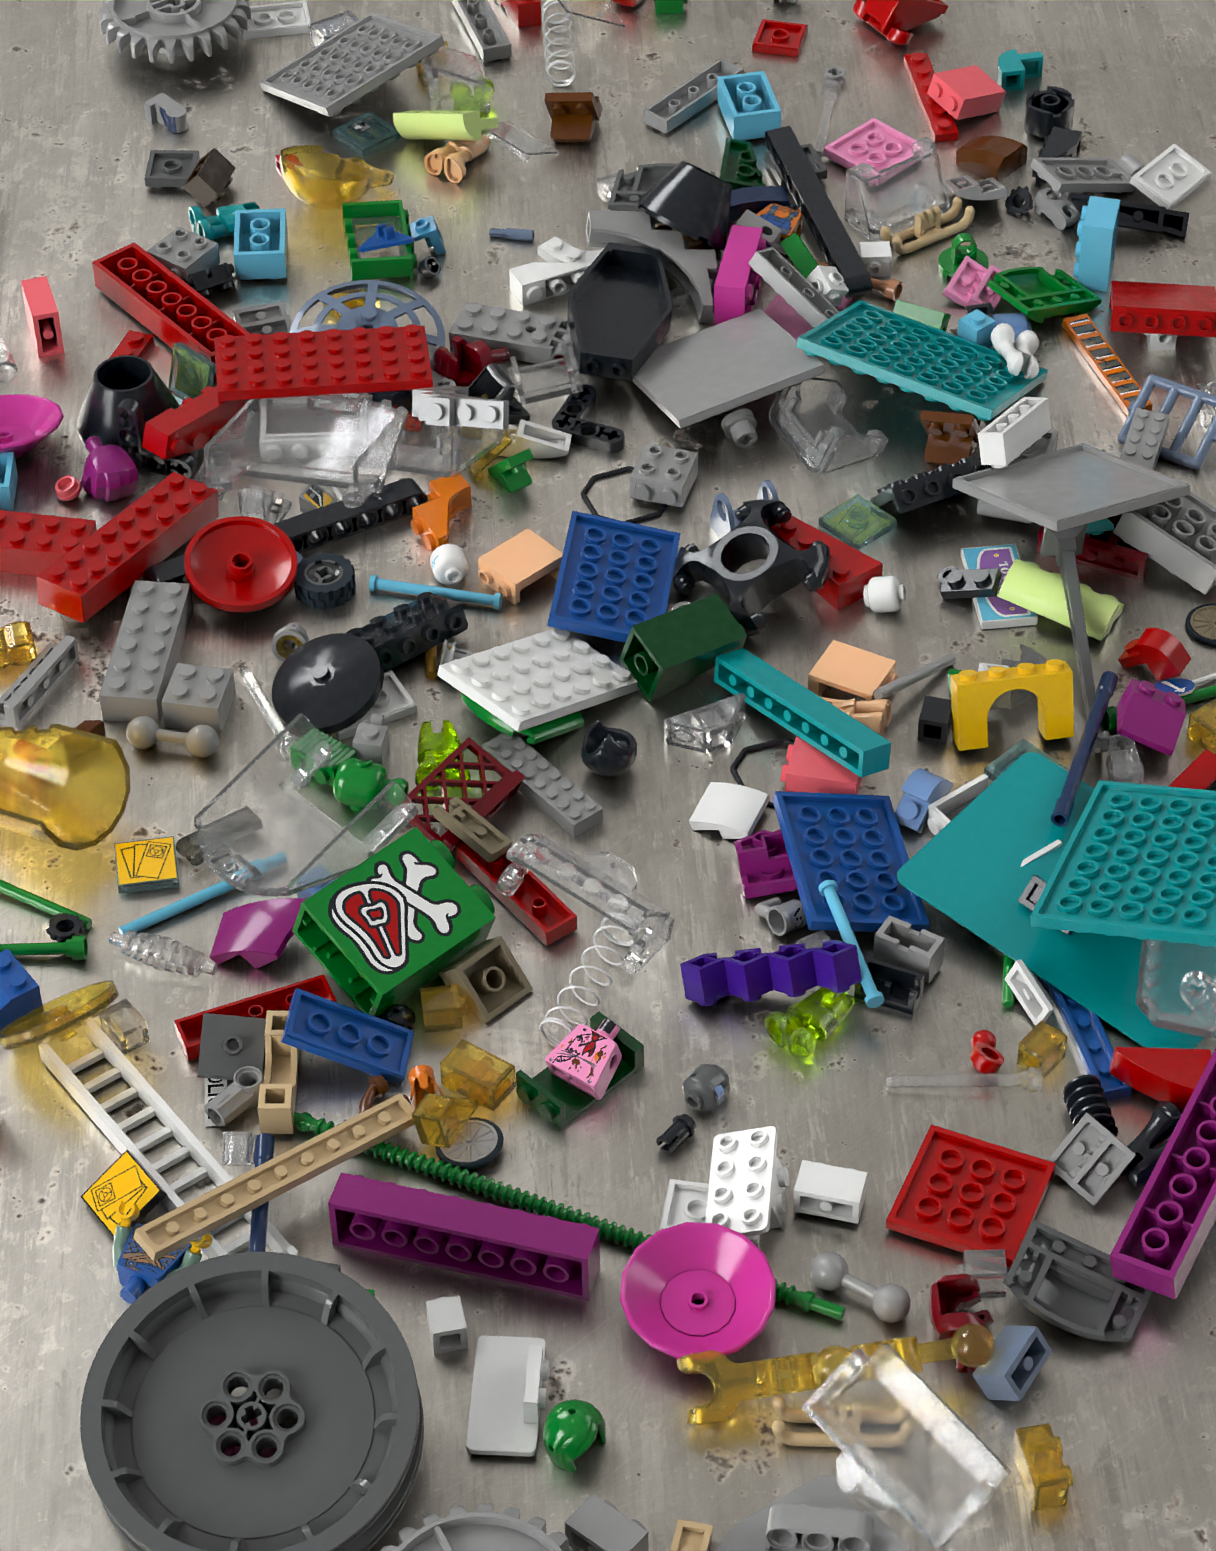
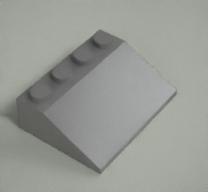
M1190 491V495L1122 514L1113 531L1115 535L1139 551L1149 553V559L1156 561L1170 573L1178 576L1206 595L1216 584L1215 507Z

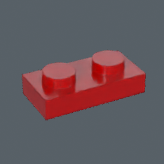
M129 330L110 358L121 355L144 358L154 344L153 335Z

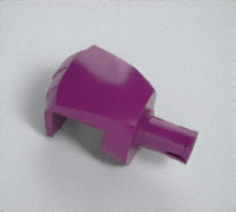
M98 436L88 438L85 442V448L89 451V455L86 458L81 479L84 491L87 494L92 493L93 498L104 499L106 502L127 498L136 492L139 480L138 471L128 453L117 445H103L102 440Z

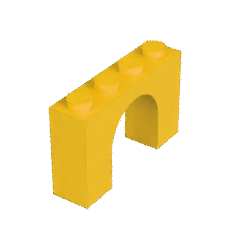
M1051 659L1044 664L1020 663L1017 667L1011 668L993 666L986 671L962 670L959 674L950 675L952 735L959 751L988 747L987 717L989 709L1000 695L1015 689L1028 690L1037 696L1038 730L1045 740L1074 737L1073 671L1066 661Z

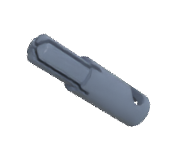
M490 228L489 236L509 240L533 241L534 230Z

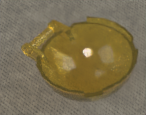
M295 145L282 149L280 154V168L284 181L290 191L302 202L317 209H341L342 203L359 201L368 192L369 188L389 186L394 180L392 171L375 168L364 163V160L359 157L340 158L337 154L322 152L323 146Z

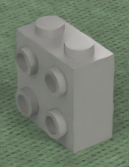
M181 227L175 229L146 251L183 281L185 278H188L189 274L206 270L208 274L210 272L209 268L220 264L218 243Z
M646 443L630 476V498L683 508L698 475V453Z

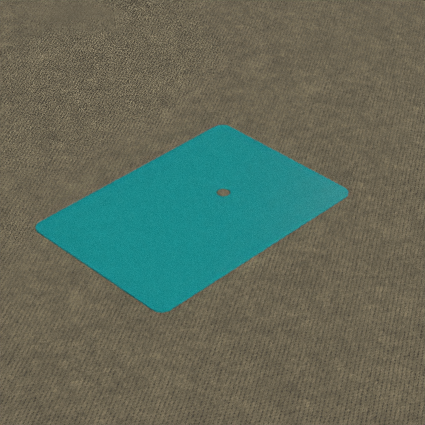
M1027 752L1022 754L898 870L897 880L903 887L1014 961L1022 959L1032 973L1096 1014L1144 1048L1194 1049L1216 1026V946L1204 947L1198 944L1169 943L1167 941L1151 939L1140 940L1123 936L1111 937L1105 934L1076 933L1074 931L1071 935H1067L1058 929L1047 930L1031 927L1030 915L1033 911L1018 902V899L1033 875H1038L1048 882L1094 791L1093 787L1081 781L1068 824L1064 827L1054 825L1051 822V815L1056 801L1062 792L1068 771L1039 753ZM1058 839L1062 842V846L1020 867L1022 861Z

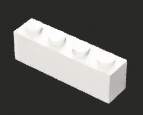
M1023 397L978 433L981 465H992L993 468L997 469L1007 467L1010 462L1019 457L1022 452L1030 448L1033 443L1041 439L1045 433L1052 429L1049 399L1045 397Z

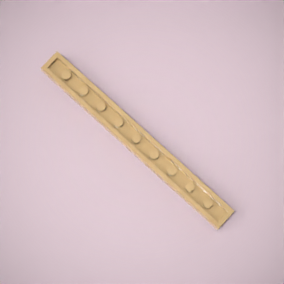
M399 1093L135 1229L134 1239L148 1256L155 1261L417 1124L420 1114Z

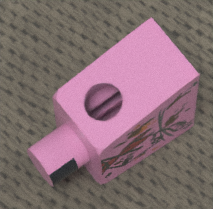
M604 1019L596 1031L584 1024L577 1025L545 1058L551 1074L600 1101L622 1059L619 1047L613 1041L620 1028L609 1019Z

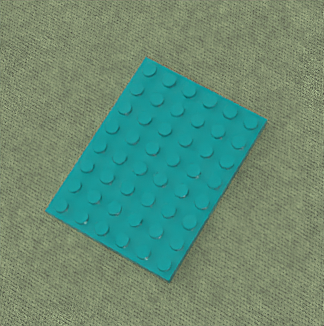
M862 300L857 301L799 336L796 344L797 348L804 350V353L809 356H821L828 359V362L833 365L850 367L857 374H868L876 377L878 382L895 384L900 386V389L904 392H916L924 395V398L928 401H940L949 405L948 407L952 410L969 412L976 419L982 421L991 420L1046 380L1048 373L1047 369L1039 367V372L1033 379H1026L1022 371L1017 376L1012 375L1008 372L1005 358L996 350Z
M1099 780L1030 915L1031 927L1047 930H1067L1076 933L1105 934L1111 937H1132L1140 940H1160L1169 943L1198 944L1204 947L1216 946V791Z

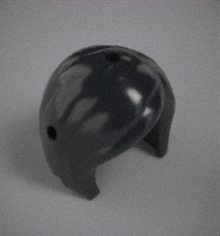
M597 719L584 736L581 751L582 761L588 769L600 776H619L625 773L636 759L637 742L633 735L625 730L605 727Z

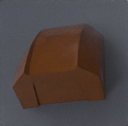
M980 136L973 138L956 151V165L980 178L987 179L993 177L1001 183L1004 178L1027 163L1028 147L1021 142L1001 136Z

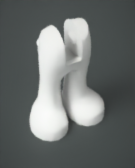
M1007 323L997 325L991 332V341L994 349L1005 358L1008 372L1017 376L1022 371L1026 379L1035 378L1039 372V363L1033 356L1039 346V339L1036 333L1031 330H1025L1017 336L1014 342L1015 332L1012 326Z

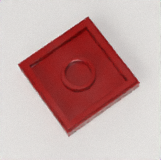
M762 19L752 44V52L798 57L808 32V25Z

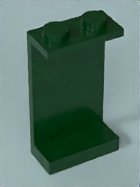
M597 1012L590 1018V1028L596 1031L604 1019L609 1018L601 1012ZM619 1027L620 1031L613 1041L617 1043L622 1059L604 1096L644 1067V1045L621 1027ZM548 1067L533 1078L529 1077L522 1070L516 1072V1093L520 1100L525 1104L529 1103L540 1112L545 1120L552 1121L561 1129L599 1101L551 1074Z

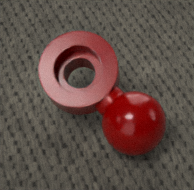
M979 1030L972 1036L971 1046L973 1051L970 1054V1059L973 1062V1067L982 1074H995L1004 1063V1057L995 1049L996 1038L988 1030Z

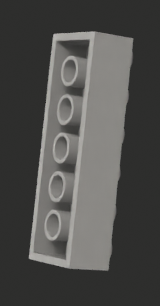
M134 581L99 694L103 721L130 723L136 717L148 716L160 725L163 716L162 699L178 663L193 612L190 584Z

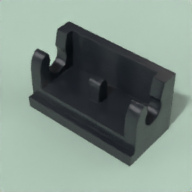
M865 956L864 959L875 986L885 999L884 1003L876 1008L912 1019L923 998L924 974ZM859 982L854 986L853 1001L866 1005L864 1001L866 995Z

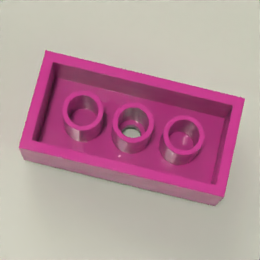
M732 225L714 284V326L753 311V305H756L757 290L761 288L762 277L754 272L748 263L756 251L766 249V239L762 238V228Z

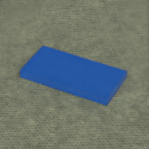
M296 988L290 1003L281 1042L376 1077L381 1075L385 1080L401 1085L405 1078L415 1031Z

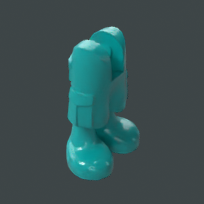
M248 202L219 207L216 210L215 216H204L198 206L189 207L188 212L193 232L213 241L223 235L226 237L234 235L235 210H254L260 208L256 202Z

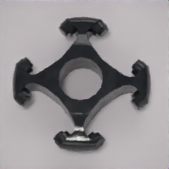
M769 499L743 502V505L734 513L741 524L709 547L701 551L694 543L681 547L677 554L673 572L674 588L681 594H689L693 590L695 582L703 581L731 600L728 607L730 613L738 624L743 626L747 636L760 635V632L769 624L761 611L772 600L794 588L802 581L810 593L820 588L823 589L830 568V549L823 542L817 540L807 550L800 551L786 545L771 533L770 529L772 526L788 522L792 513L782 501ZM766 560L759 568L751 572L736 573L742 565L750 561Z

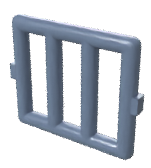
M1154 374L1149 375L1136 401L1132 400L1128 407L1129 415L1117 437L1118 442L1125 444L1136 408L1144 409L1156 386L1169 391L1159 410L1160 413L1170 414L1179 395L1193 399L1170 448L1162 447L1159 457L1194 470L1200 469L1213 442L1216 443V414L1194 458L1179 452L1203 404L1216 407V396Z

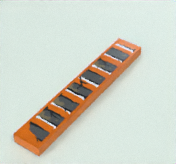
M1087 313L1064 318L1062 327L1128 417V407L1132 400L1136 401L1141 391L1140 386ZM1148 399L1144 409L1152 411L1153 404Z

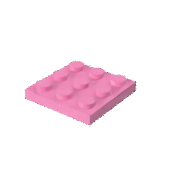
M872 118L825 146L823 155L868 181L879 185L927 155V146Z

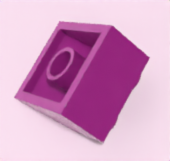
M1132 678L1116 706L1117 733L1171 756L1186 716L1185 701L1176 693L1163 692L1156 689L1148 681H1138Z

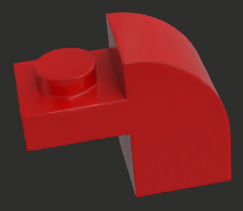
M1146 628L1139 639H1134L1125 646V651L1118 661L1123 669L1146 663L1155 679L1160 681L1180 676L1190 662L1191 657L1179 639L1170 632L1160 628Z

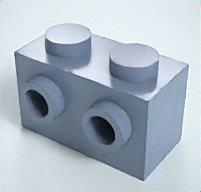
M1005 1325L972 1375L988 1400L1021 1401L1051 1355L1052 1349L1037 1326Z

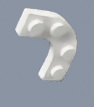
M556 236L537 247L538 256L550 263L592 264L603 250H580Z

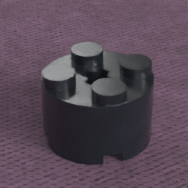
M1047 86V90L1039 91V87L1027 94L1024 130L1027 134L1045 138L1046 135L1050 136L1053 126L1072 129L1075 101L1071 98L1072 94L1069 91L1060 87Z

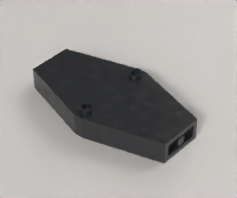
M609 242L570 289L567 319L579 374L631 381L669 333L673 303L659 249Z

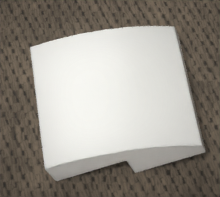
M710 782L692 814L689 824L692 830H719L723 839H742L751 836L770 797L768 794L750 787L731 783Z

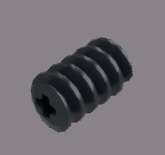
M1088 1074L1081 1075L1068 1082L1062 1095L1073 1123V1128L1086 1113H1089L1117 1137L1118 1128L1115 1126V1119L1112 1116L1111 1108L1108 1106V1100L1105 1097L1104 1089L1101 1087L1100 1079L1095 1075Z

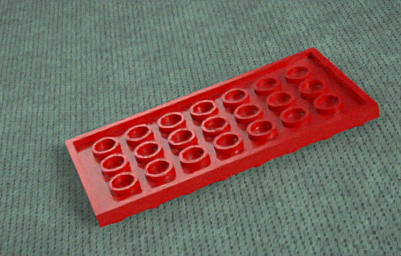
M410 324L405 327L382 326L371 329L357 327L353 330L329 329L318 332L304 330L300 333L276 332L264 335L251 333L247 336L223 335L221 337H214L218 401L402 391L433 387L425 325Z

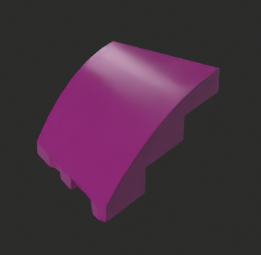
M781 829L774 832L762 830L752 836L734 841L746 899L798 890Z
M278 898L262 900L224 912L209 958L219 965L240 954L256 969L278 959L286 948L288 941L294 935L292 930L301 903L306 899Z

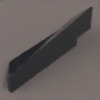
M1069 192L1068 200L1081 215L1083 205L1088 206L1090 195ZM1121 200L1118 227L1159 234L1165 232L1180 238H1186L1189 213L1165 209L1166 207Z

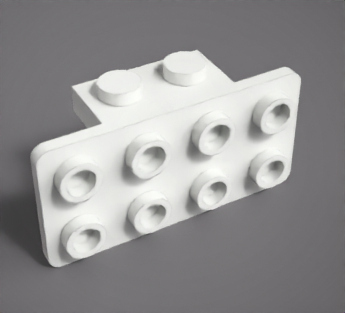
M761 1127L715 1136L705 1223H717L745 1236L765 1234L769 1229L782 1227L783 1213L787 1212L785 1187H789L790 1179L787 1168L781 1166L776 1156L778 1132L775 1127Z
M480 1336L477 1339L466 1439V1450L468 1453L529 1457L535 1455L540 1409L546 1410L547 1388H542L543 1381L549 1380L550 1361L545 1360L546 1342L544 1339L508 1336Z

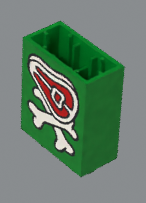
M415 827L301 903L292 932L361 1012L378 1017L380 1014H383L387 1007L403 1002L439 977V972L486 940L496 917L494 916L495 907L489 894L477 884L468 886L454 870L455 861L446 845L437 839L429 842L421 831Z

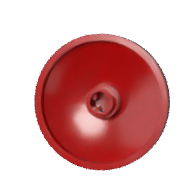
M248 516L227 517L204 526L190 540L184 557L185 576L193 592L207 604L229 612H253L275 604L289 592L297 575V554L290 538L274 524Z

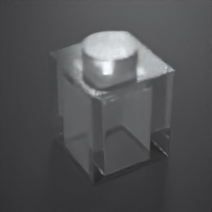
M126 998L99 1013L103 1032L124 1055L150 1041L147 1020Z
M1005 1249L964 1250L963 1264H957V1274L973 1275L980 1285V1298L1006 1297L1007 1286L1004 1284L1007 1276Z

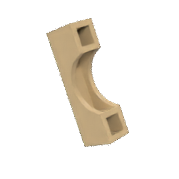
M289 1010L267 1011L265 1075L264 1083L260 1084L258 1100L261 1134H293L300 1049L281 1042Z

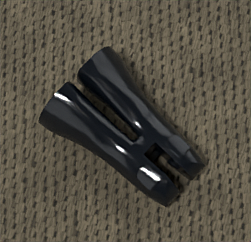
M1161 1100L1145 1128L1127 1145L1136 1154V1157L1120 1176L1130 1171L1126 1181L1134 1188L1141 1185L1144 1186L1147 1183L1167 1144L1165 1141L1170 1138L1181 1117L1179 1109L1171 1102H1163Z

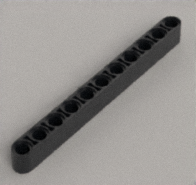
M784 126L765 131L767 148L828 265L836 267L844 278V283L849 290L845 297L851 298L872 293V281L869 272L792 128Z
M404 478L274 523V525L290 538L295 550L300 554L413 514L412 508L428 502V498L414 479ZM185 554L148 567L142 575V580L188 584L185 576Z

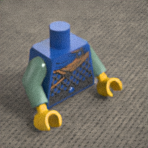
M120 1200L115 1208L116 1214L121 1218V1224L116 1226L114 1236L113 1267L118 1272L120 1284L124 1286L120 1291L121 1298L127 1303L132 1304L147 1290L166 1277L200 1262L202 1257L200 1251L212 1244V1235L207 1233L202 1236L200 1241L197 1238L153 1261L134 1239L135 1229L143 1225L136 1223L134 1227L130 1226L131 1221H134L139 1216V1207L132 1203L131 1212L128 1215H124L125 1202Z

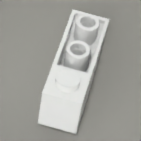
M532 262L509 269L510 290L522 306L570 292V289L591 264Z

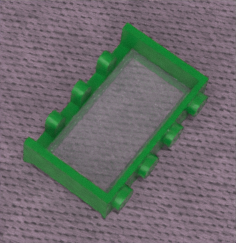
M402 200L342 203L343 232L351 281L359 279L402 278L410 276V279H413V269H417L414 242L359 252V247L376 232V226L386 223V227L392 225L396 232L412 237L408 209H403Z

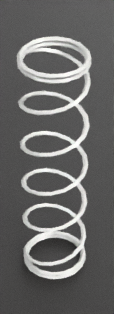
M547 0L541 8L546 78L553 86L565 87L570 85L576 78V68L573 65L575 63V56L572 53L574 44L571 41L573 32L570 29L572 26L570 18L571 7L566 0ZM556 3L565 4L569 9L568 15L557 13L548 18L544 15L547 8ZM557 15L565 16V18L560 21L549 20L550 18ZM568 19H569V21H570L569 27L563 26V25H558V26H554V27H552V28L550 29V28L546 25L547 22L550 23V24L555 25V24L564 23V22H566ZM558 27L566 28V29L563 30V31H554V30H553V29L558 28ZM569 30L571 33L570 39L561 37L551 41L547 37L550 31L563 33ZM560 39L567 40L565 43H555L554 41ZM570 42L572 45L571 51L558 50L551 53L548 50L551 43L554 45H565ZM558 52H567V53H568V54L562 55V56H560V55H555V54L558 53ZM571 54L573 57L572 63L566 60L549 62L552 56L563 58ZM558 63H565L569 66L565 68H558L553 65ZM551 67L558 70L572 67L574 74L568 80H558L550 75L549 70ZM550 78L553 79V80H555V81H557V82H566V83H564V84H558V83H555V82H553L552 80H550Z
M608 915L602 920L601 928L593 935L594 946L587 948L581 956L582 966L575 968L569 976L570 986L562 989L557 995L558 1007L550 1009L539 1026L543 1039L550 1045L556 1047L561 1041L551 1033L548 1022L561 1024L570 1032L574 1029L562 1019L548 1018L554 1010L559 1009L569 1022L579 1025V1023L567 1017L561 1008L576 1011L585 1018L586 1022L584 1025L587 1026V1017L575 1008L561 1006L560 997L564 991L572 989L575 996L585 1004L591 1006L600 1004V998L595 992L583 986H573L572 976L576 971L583 968L587 976L594 982L604 986L611 985V976L601 968L584 965V956L589 950L595 948L604 961L611 965H622L624 963L622 955L608 946L596 945V936L602 931L615 944L621 946L634 945L638 939V930L627 918L620 915ZM617 919L626 923L633 930L634 936L622 927L605 926V921ZM606 928L623 930L633 940L629 942L618 940L611 936ZM597 948H606L615 952L621 958V962L613 963L607 960ZM586 968H594L608 976L609 982L601 983L588 973ZM574 988L589 991L595 995L597 1003L593 1004L583 1000ZM544 1024L546 1025L547 1031L554 1040L550 1039L545 1033L543 1026Z

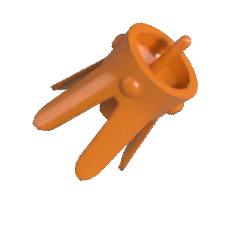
M428 1065L415 1066L410 1070L408 1076L411 1086L410 1101H412L414 1095L415 1108L420 1112L423 1107V1091L426 1090L432 1105L435 1108H439L440 1102L435 1087L441 1095H443V1092L435 1082L433 1069Z

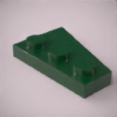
M726 137L719 178L731 184L732 190L766 186L762 182V172L757 168V159L751 143Z

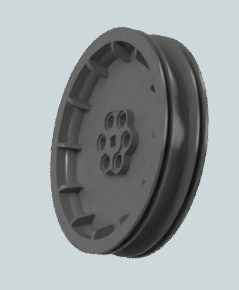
M241 1252L210 1258L175 1272L147 1290L120 1316L100 1345L90 1367L81 1403L80 1433L83 1455L91 1481L110 1521L133 1551H368L395 1521L412 1490L422 1457L424 1414L414 1364L408 1346L390 1314L370 1292L342 1272L309 1258L278 1252ZM237 1387L248 1388L242 1396L235 1397L231 1395L232 1391ZM274 1388L283 1390L279 1397H266L267 1393ZM215 1416H226V1420L222 1424L216 1426L210 1424V1421ZM257 1418L258 1424L251 1426L249 1420ZM293 1418L297 1420V1424L292 1428L285 1429L281 1427V1424L286 1419ZM230 1446L241 1447L240 1451L234 1456L224 1455L225 1450ZM274 1447L277 1449L271 1457L263 1458L259 1456L265 1448Z

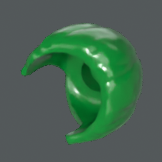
M578 1399L563 1401L551 1409L544 1422L543 1440L550 1459L561 1469L575 1473L577 1470L574 1460L590 1448L596 1437L601 1440L602 1444L606 1443L605 1420L600 1411L589 1402Z

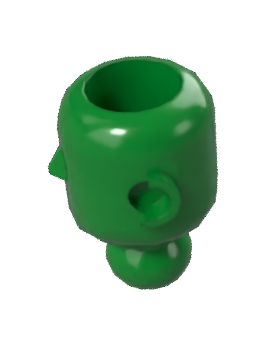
M347 758L340 763L337 769L333 794L337 801L344 805H349L353 811L373 810L378 808L383 800H387L396 806L408 795L409 783L402 778L388 779L387 769L381 764L372 762V760L365 761L357 758Z

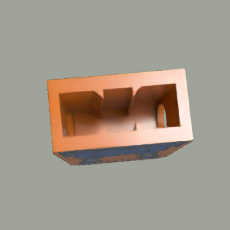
M769 204L756 214L780 228L779 244L794 233L798 234L799 237L802 234L803 215L795 204H790L787 208L777 204Z

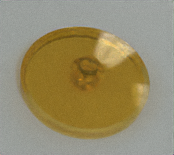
M108 980L79 988L22 1015L0 1030V1045L2 1049L26 1048L47 1043L57 1038L60 1042L76 1036V1029L87 1024L102 1013L119 996L115 983Z

